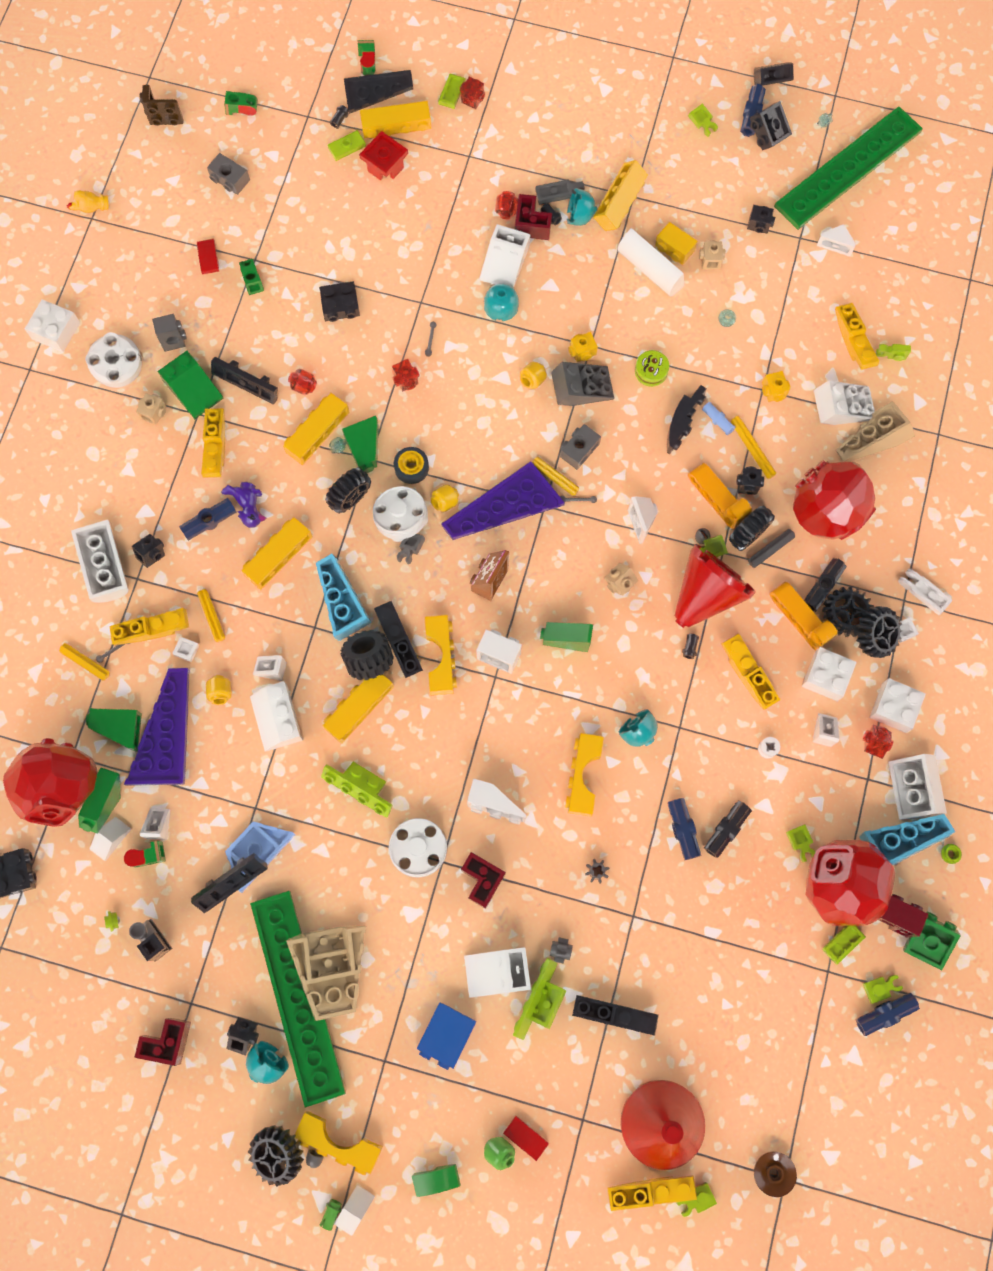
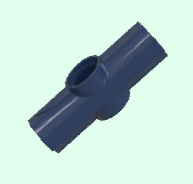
M760 84L751 87L749 99L746 101L743 112L744 118L740 132L746 137L755 134V131L750 126V117L763 109L764 104L762 103L766 89Z
M226 498L211 508L200 510L197 516L179 527L189 541L206 530L215 529L218 523L237 513L229 498ZM207 517H212L210 521L204 522Z
M679 798L667 802L673 821V833L676 840L679 841L684 861L702 856L695 836L697 835L693 819L689 816L685 799Z
M907 993L893 1001L884 1002L876 1006L875 1010L855 1019L856 1025L863 1036H868L882 1028H888L899 1023L901 1018L919 1010V1003L912 993Z

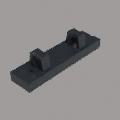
M217 357L211 360V374L273 405L277 401L278 387L270 384L269 377L264 375L259 379L239 369V362L232 360L230 363Z
M255 853L246 859L242 857L232 869L215 881L211 879L207 882L204 889L191 897V903L203 913L208 912L268 869L267 863Z

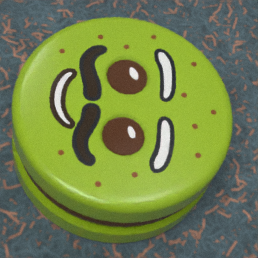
M656 350L643 352L636 361L635 376L637 380L649 387L658 386L666 380L669 371L667 357Z

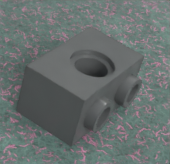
M221 153L207 167L209 178L214 183L221 184L228 192H233L237 195L250 181L247 169Z
M174 313L152 319L155 334L164 352L186 347L184 341L187 339L186 332L182 328L181 321L176 320Z
M585 424L581 428L577 427L572 433V438L569 441L566 440L560 447V458L578 470L600 445L601 436ZM576 444H581V445H583L584 447H582V448H577L575 445H576Z

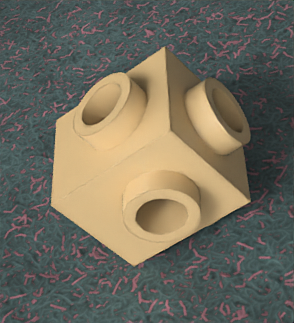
M710 240L704 242L703 248L699 250V259H702V270H720L726 255L722 241Z
M145 393L144 397L138 402L136 413L141 420L157 426L159 420L166 413V405L160 396Z
M620 562L604 577L607 582V588L612 593H618L622 596L629 592L639 581L631 567Z

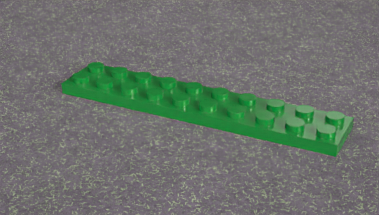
M898 106L779 199L774 207L799 230L918 136L923 128Z
M291 891L250 903L304 1107L306 1108L345 1095L346 1091L326 1019L318 1021L314 1019L286 940L302 934Z

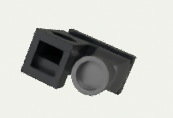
M152 919L146 920L144 923L136 922L130 926L129 935L133 939L140 940L141 943L137 945V948L147 961L156 962L173 949Z

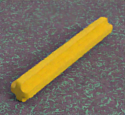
M735 416L731 419V424L735 426L736 432L760 469H762L766 478H773L776 475L775 469L740 416Z

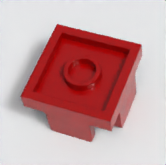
M381 131L359 154V157L367 164L368 172L381 181L383 175L387 177L389 174L394 179L404 169L403 160L409 153L407 148Z

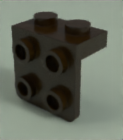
M142 85V92H140L139 97L150 125L175 126L184 123L177 100L154 99L150 85Z

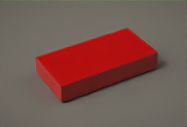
M517 1116L513 1118L503 1132L506 1137L535 1161L539 1159L549 1145V1142Z

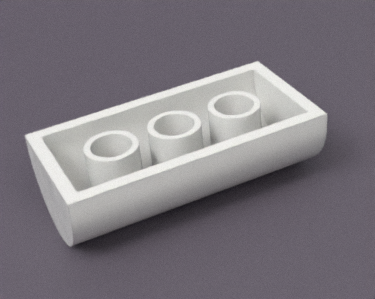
M631 228L624 235L619 243L618 252L667 295L672 297L685 286L684 273Z
M109 520L71 530L90 601L104 603L125 596L129 590Z

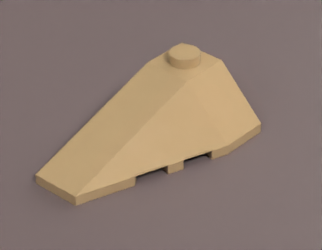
M893 401L876 410L872 414L873 417L867 423L864 422L860 426L861 429L855 435H850L836 449V452L844 462H851L900 446L915 437L911 422Z

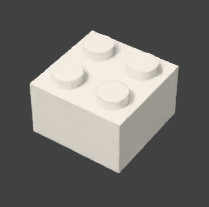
M42 299L24 329L32 340L64 352L80 321L74 312Z
M486 629L476 650L477 660L512 674L521 655L522 644L513 637L506 638L501 636L502 634L496 630L491 629L489 631Z
M819 647L814 652L801 687L838 702L844 697L857 662Z
M888 678L881 685L869 718L907 733L914 728L926 693Z

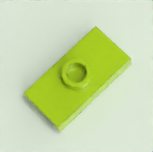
M450 73L438 100V105L455 109L466 83V78Z
M358 130L327 146L335 161H338L366 147V143Z
M856 925L845 926L822 950L838 965L866 936Z

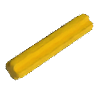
M536 457L532 463L541 473L569 494L575 496L578 493L579 487L540 457Z
M202 589L197 592L214 640L221 642L225 640V635L209 593L206 589Z
M64 643L60 646L59 652L102 681L109 677L110 672L69 644Z

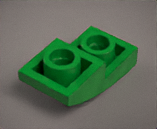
M456 1164L438 1166L434 1170L416 1172L411 1176L416 1197L433 1195L461 1186Z

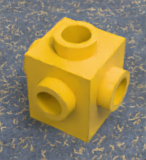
M591 331L585 334H577L570 340L568 350L576 362L587 361L597 355L598 346Z
M783 371L767 374L762 381V392L767 397L768 402L783 401L790 391V383L786 380Z

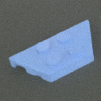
M253 821L225 851L231 869L237 865L239 859L242 857L246 859L253 853L265 861L268 866L296 834ZM254 878L252 881H250V882L247 883L245 886H243L242 888H240L238 891L241 892V893H243V892L245 891V889H246L256 878Z

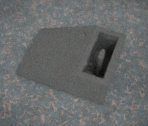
M561 362L551 372L558 405L577 406L615 399L608 366Z

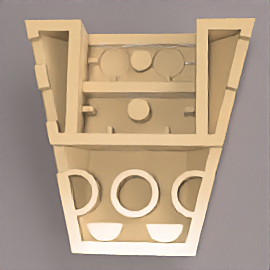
M366 925L329 928L299 934L286 940L316 1021L356 1012L359 992L358 981L362 967L361 956L364 951L363 940L364 933H366Z

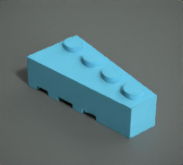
M330 554L316 562L334 638L341 641L371 624L372 622L338 559L333 554Z
M945 814L913 822L865 831L859 838L862 841L874 844L894 866L950 837L956 831Z

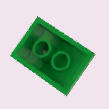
M187 350L157 371L165 385L194 420L205 413V409H210L224 399Z

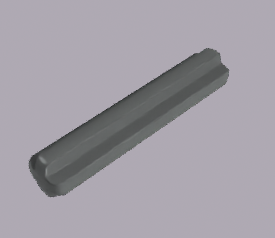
M787 529L748 559L749 565L756 568L795 538L794 531Z

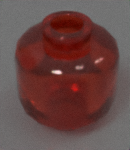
M503 191L497 196L495 212L500 215L501 219L509 220L510 217L516 215L518 198L515 196V193Z
M299 368L295 372H291L288 377L291 390L306 396L309 393H313L316 388L317 381L314 374Z

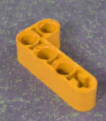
M702 463L688 473L691 483L731 529L737 527L752 512L749 502L744 498L737 500L707 464Z
M788 582L782 583L770 592L772 601L814 650L823 647L837 635L835 626L830 621L822 623Z

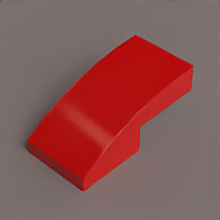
M215 240L197 241L202 275L220 272Z

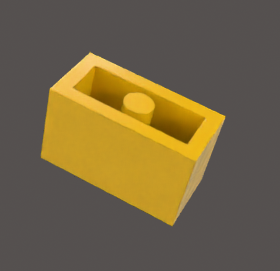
M669 222L657 235L655 246L660 252L669 255L673 261L683 265L695 252L698 241Z

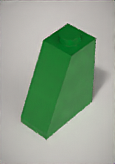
M376 415L342 429L343 436L357 468L359 467L366 473L373 471L377 467L379 424Z
M546 622V627L541 628L540 639H543L544 646L588 653L594 624Z
M90 708L89 714L86 716V725L89 729L134 752H138L142 719L141 712L131 709Z
M102 767L96 775L97 778L93 792L85 800L78 814L79 828L97 834L121 799L120 774Z

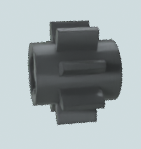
M593 859L592 866L586 864L589 872L585 873V876L590 875V883L595 879L601 884L602 877L608 879L609 876L605 874V871L610 868L604 867V860L597 863L596 859ZM597 867H600V872L602 873V875H593L594 870H592V868L596 869Z
M559 937L558 942L552 941L550 956L555 957L554 962L564 964V960H570L573 945L568 944L569 939Z

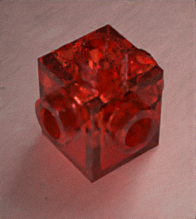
M469 76L460 87L461 103L476 110L485 97L484 83Z
M405 359L392 366L394 375L392 379L396 387L400 386L402 392L412 390L419 384L418 377H420L416 366L412 367L409 359Z
M873 724L870 731L866 730L862 741H865L864 752L883 759L886 752L890 751L894 741L891 740L892 732L885 727Z

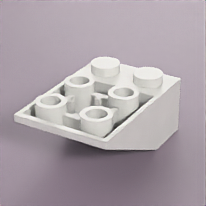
M497 224L490 240L479 280L493 285L506 284L514 289L530 247V234Z
M828 380L814 390L821 424L839 425L865 422L873 417L872 414L875 412L869 386Z
M473 779L467 800V806L471 809V812L482 814V811L489 813L490 817L496 819L505 817L509 818V822L520 825L521 822L525 823L526 814L494 784Z
M525 947L464 956L469 998L531 990Z

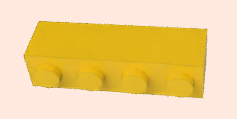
M428 101L360 110L364 139L375 138L381 131L391 136L393 134H406L431 129Z
M637 160L623 164L593 216L605 231L616 230L621 226L623 218L629 212L632 202L637 198L640 188L645 183L644 181L648 174Z
M332 393L325 396L320 401V405L309 413L306 421L300 423L296 428V432L285 440L283 447L286 454L303 466L350 413L348 405Z
M295 517L287 520L283 524L282 529L278 533L273 534L265 546L258 549L256 556L252 560L245 562L241 570L243 575L258 589L262 590L313 537L311 531Z
M379 675L377 678H370L369 680H364L360 685H355L350 691L351 695L346 700H341L336 707L337 710L333 714L327 715L324 719L323 728L338 742L343 744L394 688L393 683L384 675Z

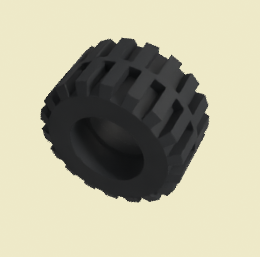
M365 630L361 633H356L343 643V647L340 650L349 675L352 678H357V680L377 678V676H381L385 671H388L390 669L389 666L393 664L394 656L385 634L380 631Z

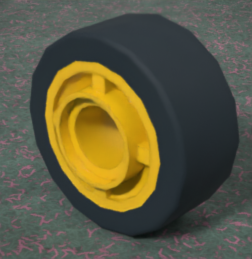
M406 447L396 454L393 464L395 474L399 480L407 484H416L425 479L429 471V462L424 451L417 447ZM410 463L415 464L413 468L407 467Z

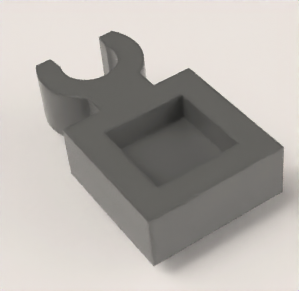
M415 534L401 542L399 546L401 551L397 554L398 562L401 563L402 559L406 557V563L408 565L411 564L412 554L418 555L425 542L423 535Z

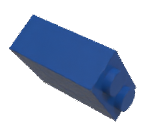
M439 1002L417 1047V1050L420 1051L419 1055L427 1060H430L431 1057L438 1060L437 1065L446 1070H449L450 1067L454 1069L477 1021Z

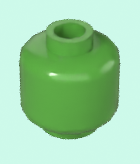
M503 1137L491 1138L485 1144L484 1158L496 1170L501 1171L513 1165L515 1148Z

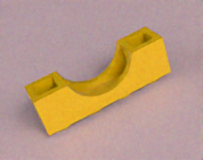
M448 615L426 616V639L437 644L443 653L439 666L428 673L430 695L454 694L453 688H457L456 676L452 677V669H456L455 658H451V651H454V641L449 637V632H453L452 621H448Z
M580 733L579 738H575L574 750H577V755L572 757L571 763L574 775L569 777L568 788H571V795L566 797L565 808H568L569 814L592 817L595 794L590 792L584 785L582 774L587 764L600 759L604 740L602 736Z
M308 1110L304 1112L294 1134L296 1135L295 1138L298 1139L297 1142H301V1146L308 1148L310 1145L317 1149L316 1152L325 1157L329 1154L336 1158L335 1162L343 1166H347V1164L355 1167L354 1171L362 1175L372 1173L383 1146L366 1138H363L356 1145L349 1147L335 1144L328 1136L326 1119Z

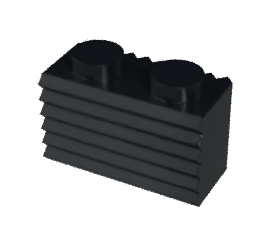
M792 62L754 68V85L760 84L764 86L794 80Z

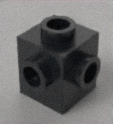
M753 204L747 230L767 234L769 228L774 226L776 218L773 216L774 209Z
M753 466L743 468L741 473L737 474L736 485H739L738 493L757 495L760 488L764 486L765 478L762 476V469H757Z
M148 534L132 545L135 558L146 568L165 556L163 542L151 534Z
M238 1017L235 1024H231L228 1029L226 1049L246 1056L251 1045H254L258 1040L259 1033L256 1032L258 1023Z

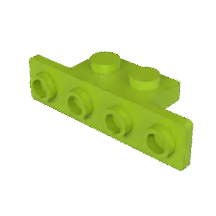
M354 761L343 774L327 764L324 766L321 778L327 783L334 785L343 793L358 800L359 803L373 809L377 814L386 818L389 816L393 805L378 796L386 784L385 780Z
M549 958L541 965L540 975L532 985V993L529 999L523 1005V1013L520 1020L515 1023L513 1036L521 1040L525 1039L532 1021L550 1030L567 991L550 983L558 963Z

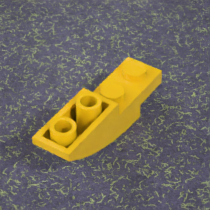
M849 303L837 306L835 311L839 328L852 361L856 360L861 370L878 366L879 359L865 334L867 329L854 304Z
M224 408L205 409L201 474L203 478L221 477L225 459Z
M180 608L149 618L143 616L109 626L111 641L113 645H120L173 635L175 631L189 628L187 611L185 608Z
M736 634L721 643L735 673L763 710L780 701L762 667H758L740 634Z
M694 1175L649 1179L607 1188L611 1211L697 1200Z

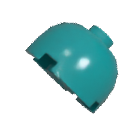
M575 188L576 194L571 195L567 208V213H570V219H567V224L582 226L591 220L597 211V206H595V200L589 192Z
M497 284L486 292L484 310L491 319L507 321L512 319L518 312L519 298L516 291L509 285Z
M644 709L636 713L637 717L635 719L629 718L618 731L621 738L630 746H649L655 740L654 736L658 729L657 721L648 709Z
M260 1041L258 1044L256 1042L246 1057L245 1065L249 1077L256 1083L272 1084L279 1080L289 1068L286 1057L284 1055L282 1058L275 1053L279 1049L268 1042Z

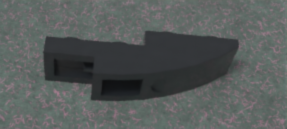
M702 385L699 386L691 398L684 394L674 412L667 435V453L669 455L673 450H678L682 444L681 439L683 436L687 437L692 430L690 426L693 421L692 417L697 411L695 408L697 405L701 406L706 399L705 393L707 388Z
M392 601L375 607V613L404 677L407 678L423 671Z
M576 995L572 1014L575 1017L653 1036L656 1034L659 1019L658 1014Z

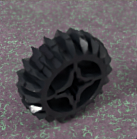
M359 467L352 468L345 474H342L326 494L325 500L329 505L328 507L338 514L350 510L368 492L372 482L371 478Z
M764 505L759 506L730 535L729 541L732 543V546L739 551L745 550L773 523L775 515Z
M852 586L848 587L847 590L844 587H841L839 591L835 589L832 592L833 594L827 596L828 600H825L823 603L826 606L822 609V612L826 613L823 619H828L835 626L836 630H838V636L844 632L845 638L849 637L850 634L852 637H856L857 634L855 633L858 632V627L851 625V622L854 618L863 617V612H866L868 608L874 607V605L869 604L871 598L865 599L866 592L859 594V588L853 591ZM846 599L843 606L835 607L836 601Z
M876 606L868 608L866 612H863V617L858 618L860 624L856 625L858 627V632L855 633L858 635L856 639L859 642L858 648L862 649V653H865L867 656L885 658L896 651L895 647L899 646L898 641L902 639L900 637L902 632L900 629L902 623L899 622L900 617L896 615V611L888 607Z
M272 1125L263 1128L255 1134L250 1143L251 1147L248 1150V1153L251 1155L248 1161L253 1163L251 1169L257 1171L256 1176H261L262 1182L268 1181L269 1186L275 1184L278 1187L282 1184H288L297 1177L298 1172L302 1168L301 1164L304 1161V1158L301 1157L304 1150L299 1149L301 1142H296V1135H290V1129L284 1131L283 1125L278 1127Z

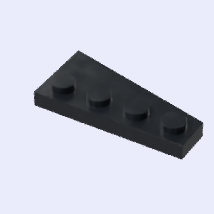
M411 70L344 78L349 114L414 89Z

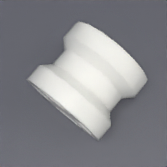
M767 737L758 745V752L763 758L770 759L779 753L781 746L776 738Z

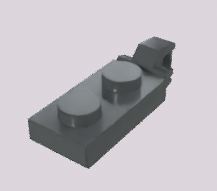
M568 179L538 185L535 187V192L539 205L570 199L572 194H576L575 188L585 190L583 181L574 183Z

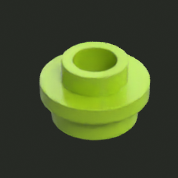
M947 844L941 850V857L948 864H956L961 860L962 852L957 845ZM948 851L953 852L952 858L948 856Z
M108 911V916H104L106 929L110 928L112 932L114 929L119 928L116 912L111 913V911Z

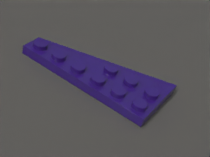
M530 461L441 525L450 538L456 540L564 506L565 503Z
M168 668L157 703L155 702L152 716L148 720L139 743L137 755L131 764L128 778L124 782L125 786L185 785L190 672L188 668Z

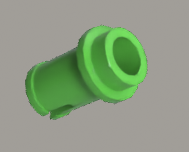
M330 1199L326 1203L327 1209L319 1224L323 1229L332 1231L337 1215L342 1211V1204L339 1201Z

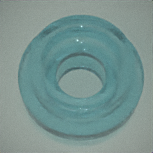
M827 112L822 114L816 124L821 129L827 127L834 121L832 118L833 114H828Z
M729 309L721 311L718 317L723 327L734 325L737 319L735 312Z
M341 437L333 439L329 444L330 451L333 454L343 452L346 448V440Z

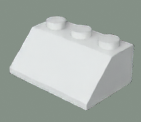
M285 681L266 686L250 696L265 752L303 741L290 692Z
M921 754L888 761L899 820L947 814L936 755Z

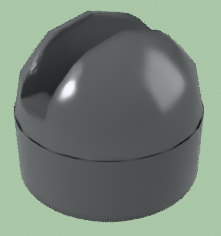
M706 528L697 530L695 534V540L699 544H704L703 541L711 537L709 530Z
M308 1150L306 1164L315 1169L321 1165L324 1156L318 1154L316 1150Z

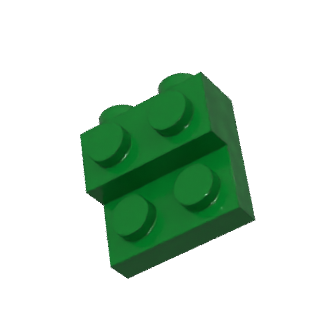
M927 911L928 917L920 937L909 938L903 951L942 971L961 934L956 930V925L949 921L942 923L937 920L938 917Z

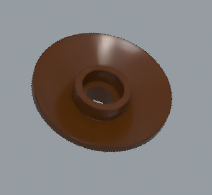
M772 1151L763 1154L757 1160L754 1167V1179L758 1188L766 1195L783 1197L794 1188L797 1172L794 1163L788 1156ZM772 1169H776L777 1175L775 1177H771L770 1171Z

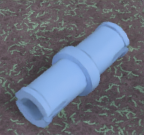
M708 402L703 407L702 411L726 435L734 431L735 426L711 402Z

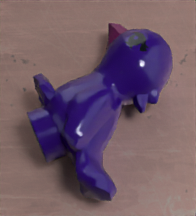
M241 482L240 487L227 485L221 493L222 495H232L243 508V511H238V517L246 527L255 528L260 522L267 519L256 508L257 497H262L260 489H255L256 486L248 482Z

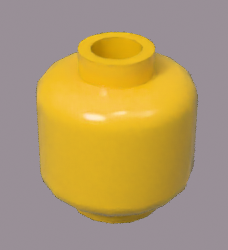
M530 362L520 372L522 385L530 389L538 388L547 378L545 367L538 362Z
M445 484L432 492L431 504L436 510L446 512L458 504L459 493L456 488Z
M215 675L206 682L207 700L214 705L225 704L231 698L230 680L222 675Z

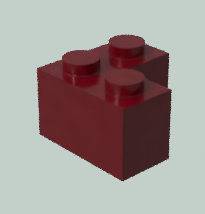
M519 194L515 230L530 234L532 239L549 240L552 213L536 211L537 196Z
M470 852L461 868V872L477 880L468 899L486 909L506 872Z
M892 894L887 911L878 921L889 925V930L906 938L920 937L928 913L923 911V907L911 903V905L903 902L904 898Z
M166 1018L161 1038L149 1035L139 1036L134 1058L172 1066L181 1065L191 1022Z

